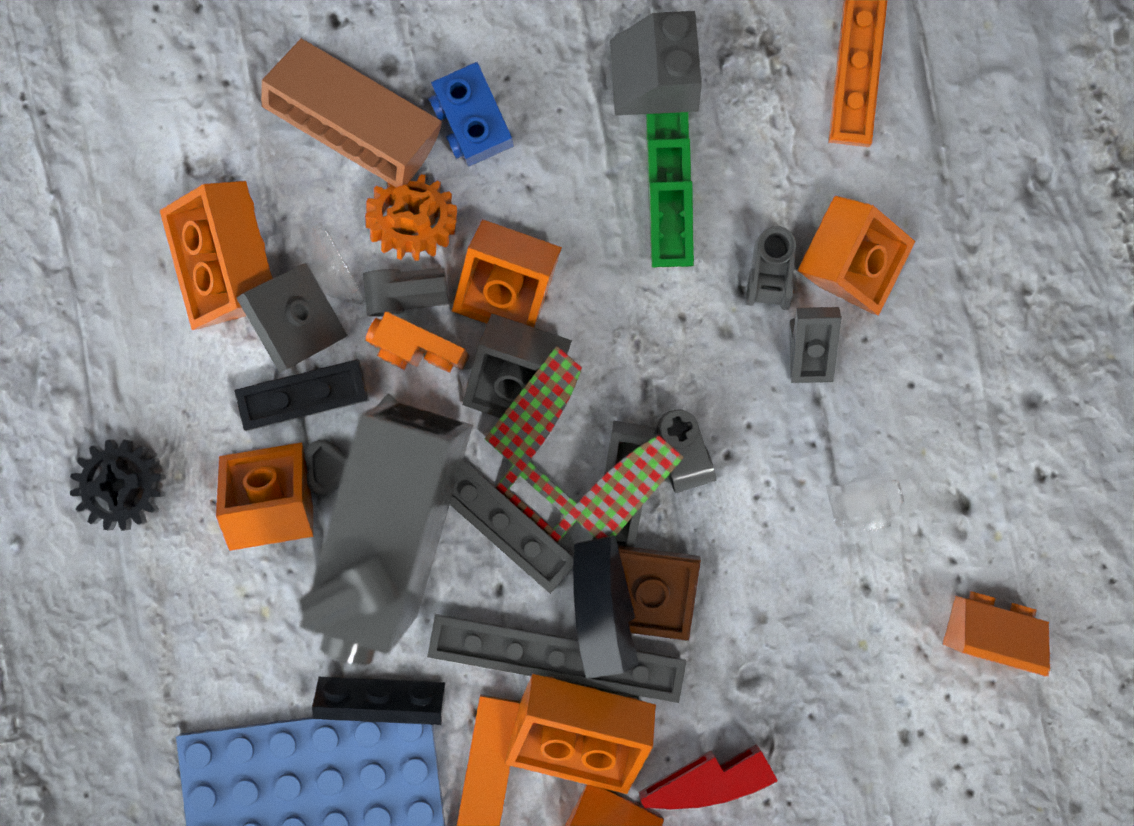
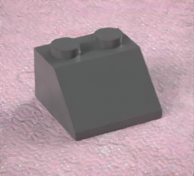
M695 11L652 13L610 39L615 116L699 111L702 80Z
M491 314L477 347L463 406L501 418L556 346L568 355L572 340Z

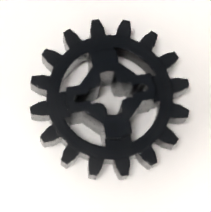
M109 439L105 440V451L99 446L92 445L89 447L90 454L92 455L91 459L83 457L77 459L78 464L83 467L82 473H71L70 478L79 482V488L71 490L70 496H81L82 502L75 509L77 512L88 510L91 512L87 521L89 524H97L103 519V530L110 531L115 528L118 521L121 531L131 530V519L138 525H143L147 523L145 511L151 513L158 512L159 508L153 500L154 497H165L166 492L157 489V482L165 480L166 475L155 474L153 470L160 463L158 458L145 459L149 448L139 446L133 451V441L123 440L118 448L117 442ZM124 457L133 461L142 473H135L128 468L127 460H124ZM101 465L102 471L95 479V481H93L94 474L98 467ZM118 479H124L125 487L120 488L118 491H113L112 483L117 482ZM144 489L142 498L135 506L134 499L140 490ZM95 497H100L101 499L106 501L108 503L109 510H112V512L104 509L97 502Z

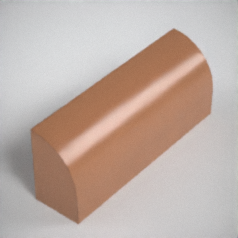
M302 38L262 79L261 107L395 187L407 185L417 173L432 150L442 125V121Z

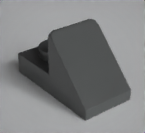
M839 307L796 308L795 319H790L791 383L834 381L842 319Z

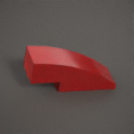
M755 744L722 764L718 763L711 750L638 793L644 808L669 810L701 808L726 803L753 794L778 782V779L762 751Z

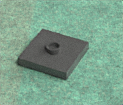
M307 263L293 268L237 297L239 304L279 373L348 336Z

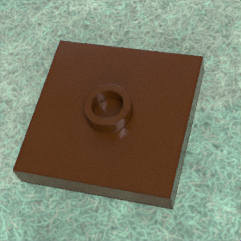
M618 545L636 617L628 622L631 633L689 641L701 556Z

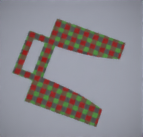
M556 346L484 438L513 464L496 488L557 542L563 538L576 521L596 539L612 535L616 536L684 457L658 435L616 464L578 503L570 498L530 462L556 425L570 399L582 367L558 346ZM519 476L565 515L554 529L509 490Z

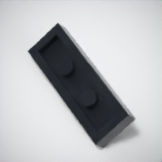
M358 359L234 390L244 431H251L369 401L360 360Z
M318 676L312 704L313 719L442 725L445 682Z

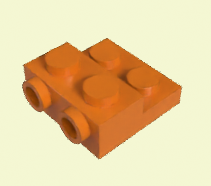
M385 311L382 320L377 317L373 320L365 337V341L380 349L377 354L378 357L405 370L408 363L418 368L426 353L424 360L439 369L450 373L454 366L463 371L470 356L464 348Z

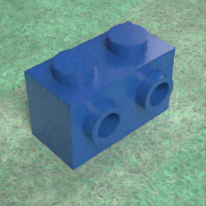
M478 62L431 82L435 95L428 99L436 117L439 120L446 118L453 133L447 135L446 138L456 159L463 156L468 167L514 147L512 136Z

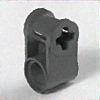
M781 226L771 227L756 239L747 283V306H753L755 302L780 305L782 310H789L794 286L793 269L796 239L787 228ZM775 236L783 241L785 252L781 258H773L766 253L764 249L766 238ZM761 287L778 289V291L765 290Z
M672 410L663 414L658 420L657 435H660L684 457L668 475L675 494L716 481L714 466L704 444L695 416L684 410ZM676 417L678 422H686L687 430L682 432L683 439L681 440L675 435H669L667 428L673 426L672 419Z

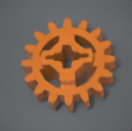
M421 174L417 181L410 180L407 185L395 187L387 182V189L375 186L374 198H367L365 226L370 229V240L372 242L381 240V251L383 253L390 251L392 248L396 249L397 259L400 260L405 256L406 252L412 253L414 260L419 261L421 251H426L433 257L436 255L437 244L446 248L449 245V235H455L457 205L451 204L452 193L450 191L440 194L441 182L437 180L431 185L425 184V175ZM387 209V215L383 217L384 212ZM439 217L437 224L431 228L435 224V218Z

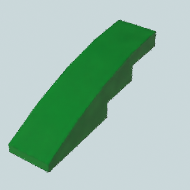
M689 112L646 114L651 267L694 266L693 186L691 181Z

